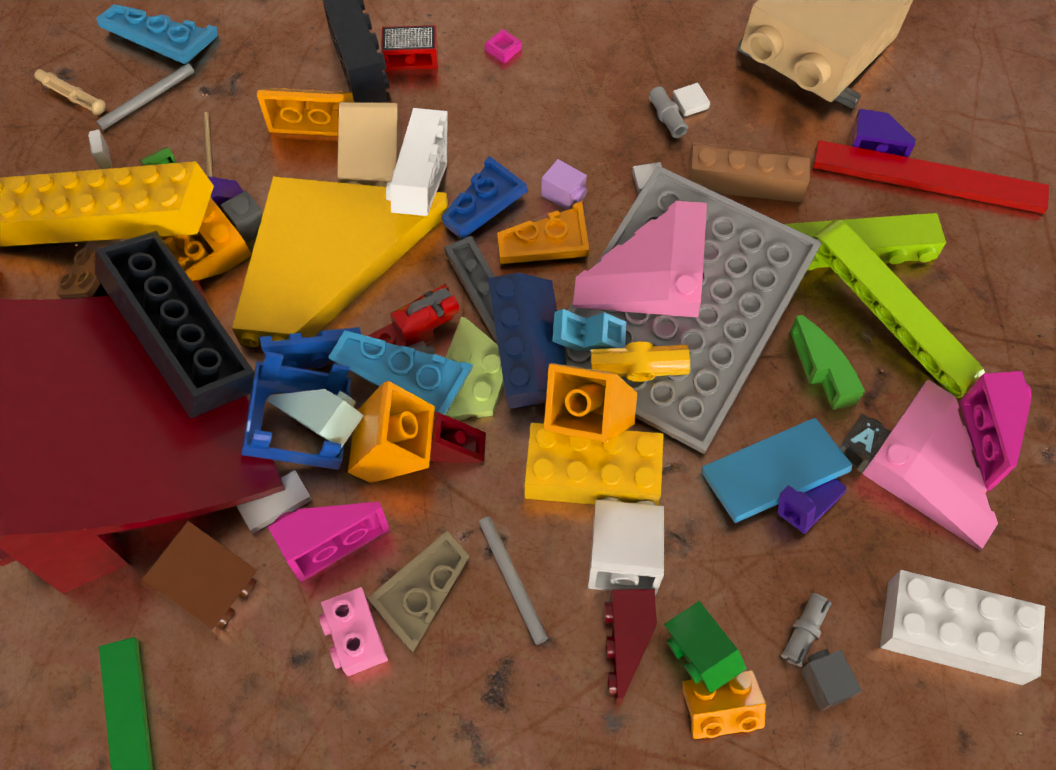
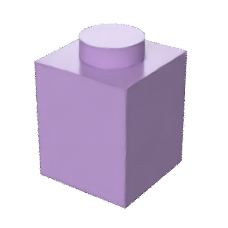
M557 159L541 178V196L565 210L571 209L573 204L583 202L587 195V175Z

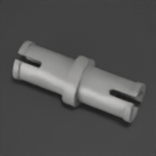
M659 86L652 89L648 97L657 109L659 120L665 122L672 137L679 138L685 135L688 125L680 116L677 104L670 100L663 87Z
M811 593L800 619H795L792 625L794 632L781 654L783 659L787 658L786 661L799 667L803 666V661L813 641L819 639L821 635L819 628L829 608L832 606L831 601H826L827 598L816 593Z

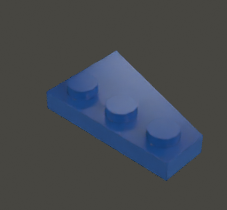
M490 156L485 160V167L479 174L475 173L470 179L471 185L468 189L460 193L442 215L443 225L461 240L528 192L527 184Z
M360 327L325 330L318 333L316 337L309 338L302 337L301 333H294L288 335L289 340L272 341L271 336L259 338L265 355L266 352L283 354L281 365L309 369L322 368L332 362L328 357L344 330L361 334Z

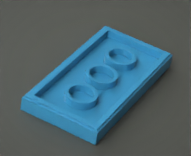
M813 418L702 466L701 473L734 523H737L779 504L780 493L788 485L797 491L806 492L851 472L852 464L819 421Z

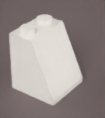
M614 497L596 500L588 589L605 591L655 589L656 596L664 576V506H656L651 501H638L636 504L625 503Z

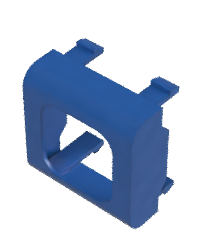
M266 352L264 362L257 361L254 370L241 455L339 470L344 445L341 448V443L329 442L325 439L320 452L316 454L270 448L268 446L271 442L272 432L261 431L265 401L273 394L326 389L336 396L341 391L350 397L351 378L347 377L350 366L332 364L330 374L283 366L281 365L283 354Z

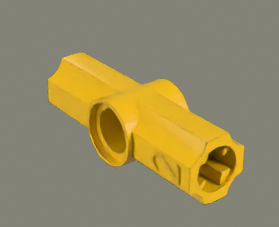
M639 341L629 343L625 348L591 349L592 370L616 373L619 377H626L627 380L643 382L652 380L655 376L689 374L690 354L688 345L653 346L650 342Z

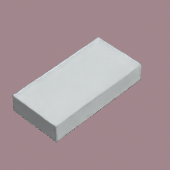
M295 470L281 478L286 490L237 505L252 534L272 524L280 515L293 512L312 501Z

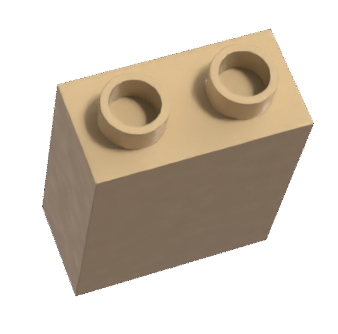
M758 0L752 7L740 49L748 53L757 62L764 63L792 79L801 88L812 91L825 100L832 102L897 37L913 0Z

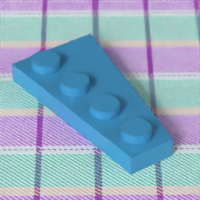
M113 4L96 18L99 27L183 64L188 63L218 36L217 27L207 25L205 29L196 27V23L193 21L184 20L183 23L171 21L170 16L160 14L159 16L151 17L147 16L146 11Z
M344 330L328 357L330 361L336 364L350 366V372L377 387H380L383 382L390 381L434 405L435 412H440L444 415L447 414L473 369V364L453 361L443 356L427 354L406 346H397L380 339Z

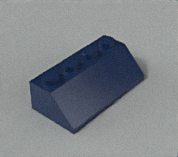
M523 273L488 278L509 409L546 403L549 364L567 365L564 346L552 342L554 312L557 311L552 280Z

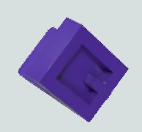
M836 479L806 492L797 491L788 485L780 493L778 515L805 534L845 494L846 486Z

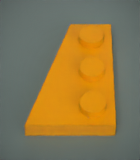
M582 201L573 204L572 208L566 211L559 212L557 210L549 213L548 217L536 222L527 221L497 233L500 264L589 256V243Z

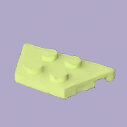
M461 317L446 355L447 359L473 364V369L446 414L458 421L466 420L469 417L482 418L493 416L504 385L498 344L467 318Z

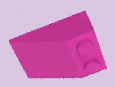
M1022 371L984 373L959 402L977 467L980 468L987 491H991L1018 463L1031 405V388L1025 382Z
M379 501L298 509L295 512H287L280 515L272 525L268 526L285 560L300 582L390 531Z

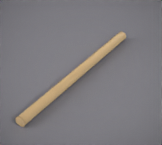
M204 112L207 176L213 177L209 113Z

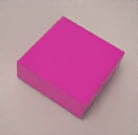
M501 29L484 43L485 51L504 64L522 49V41L504 29Z

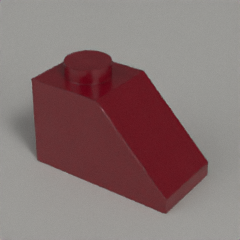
M434 412L430 461L483 463L486 432L440 412Z

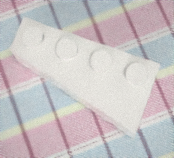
M413 108L398 161L393 171L392 181L388 182L386 187V200L391 201V213L428 216L447 167L448 111Z

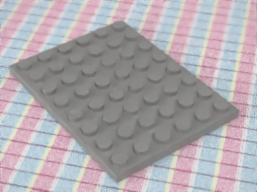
M657 165L601 257L617 245H623L634 236V232L650 220H656L667 211V207L675 201L707 203L702 294L698 318L573 308V302L567 311L584 318L605 312L626 321L625 346L639 341L650 342L653 346L688 345L690 354L689 374L655 376L654 379L643 382L630 381L626 377L620 378L637 392L635 418L705 454L822 242ZM564 346L567 366L592 369L591 351H575Z

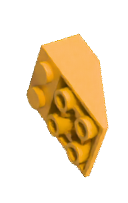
M211 197L198 234L161 236L191 281L228 272L252 256L242 236Z

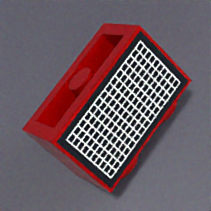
M436 25L382 27L381 52L384 55L387 67L384 71L438 69Z

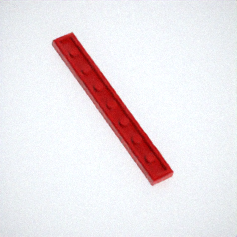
M819 140L816 146L813 164L815 169L1042 214L1048 209V184Z

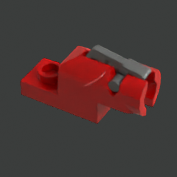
M444 284L391 312L392 323L368 335V337L380 339L386 343L401 347H407L422 340L426 343L435 338L434 328L450 321L454 315L460 312L459 304L455 296H451L449 293V287Z

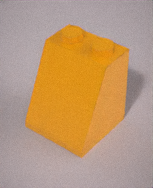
M550 363L548 367L544 430L608 442L635 425L637 392L616 373Z
M390 381L383 382L358 409L364 416L352 434L347 473L370 483L429 468L435 406Z

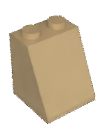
M339 102V183L387 187V183L392 181L393 171L404 141L398 103Z

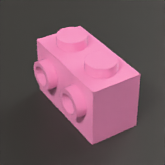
M362 587L321 602L324 614L319 615V620L325 636L332 635L335 646L329 648L336 669L342 667L345 674L351 676L388 661Z

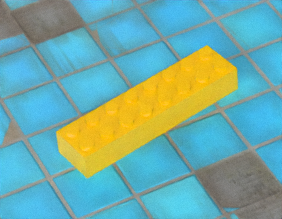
M196 161L0 177V246L128 239L157 231L160 237L198 234L214 185Z

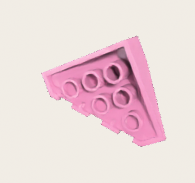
M675 201L667 207V211L656 220H650L634 232V236L623 245H617L601 257V261L576 276L573 308L698 318L702 294L707 203Z
M927 379L862 474L981 551L998 525L994 511L990 509L985 494L987 489L980 468L976 467L971 452L973 447L966 426L962 425L958 413L959 405L956 396Z

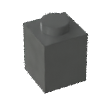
M247 190L221 204L225 216L242 236L245 243L257 237L263 212Z
M828 649L818 651L808 657L809 663L801 670L820 711L852 699L862 692L842 650L831 654Z

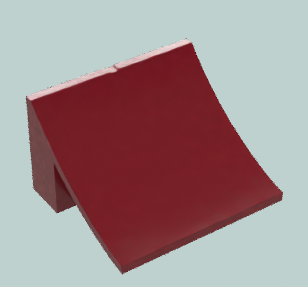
M192 281L194 286L197 288L201 296L208 304L199 281ZM110 296L44 300L0 298V565L4 566L18 561L63 594L129 565L119 535L137 528L173 522L223 510L286 490L274 460L241 455L249 404L247 396L190 419Z

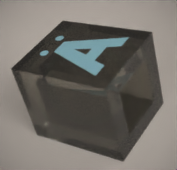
M861 414L839 448L851 462L852 467L863 473L891 431L886 429L878 420Z

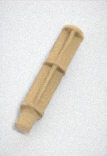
M38 69L35 72V78L41 81L44 87L51 88L69 98L71 102L78 103L92 111L94 115H101L105 111V102L84 92L82 88L64 82L57 78V75L53 72H45L42 69Z

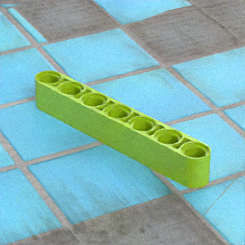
M835 219L812 237L822 242L817 252L820 257L946 391L957 398H961L971 389L980 376L985 373L980 363L844 221Z

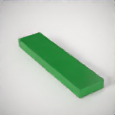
M132 637L99 646L111 770H153L139 641L137 638Z

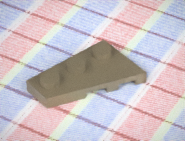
M448 531L443 533L367 598V601L412 654L469 559L467 552Z

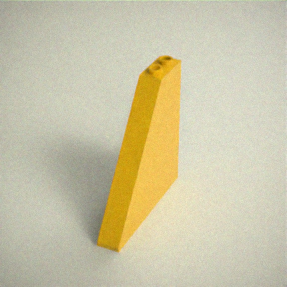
M273 176L232 325V330L238 342L247 347H258L259 345L261 346L259 337L271 336L272 341L289 340L288 335L294 333H301V336L306 338L314 337L442 221V215L448 209L447 193H436L428 216L391 213V201L386 200V187Z

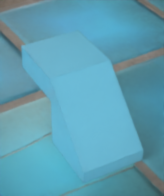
M561 309L554 312L552 342L575 351L625 348L627 322L605 312L584 318Z

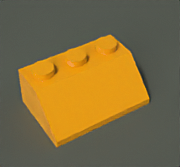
M266 88L257 91V97L269 133L338 136L339 102L354 103L352 92Z

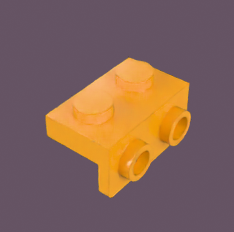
M753 670L740 673L712 693L709 692L702 681L697 685L693 680L682 681V691L691 716V732L694 739L714 738L719 735L751 732L764 728L766 702Z

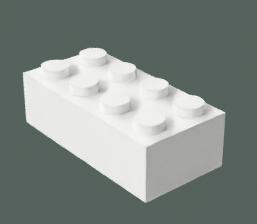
M900 570L888 582L880 648L1025 685L1041 677L1045 606Z

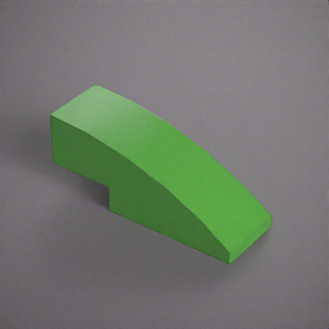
M803 315L796 316L790 333L809 384L822 382L832 410L857 405L865 390L846 356L818 326Z

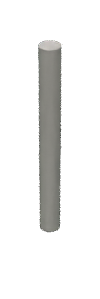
M187 63L97 120V125L104 131L194 73L193 68Z
M490 516L485 517L479 521L481 529L535 644H541L548 639L546 632Z

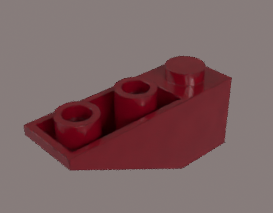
M655 589L612 590L610 601H604L605 623H611L612 636H606V657L613 658L614 672H608V694L615 695V705L622 704L656 628Z

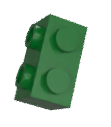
M700 601L664 624L670 635V638L666 640L668 646L677 659L684 656L688 662L684 667L694 683L697 685L702 681L710 693L747 669L737 647Z

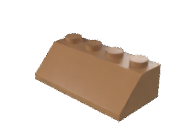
M691 142L688 180L718 194L802 203L810 182V157L804 153Z

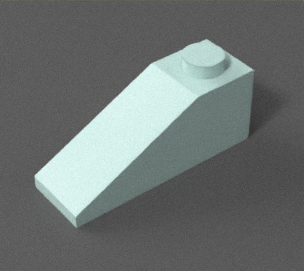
M326 389L270 395L267 399L269 403L329 442L341 443V448L364 416L354 408L356 401L339 391L337 396Z

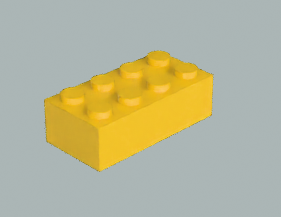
M531 423L525 476V499L595 505L596 500L614 497L625 503L636 504L638 501H651L658 506L661 498L663 433L625 430L612 440L604 442L545 431L544 424Z

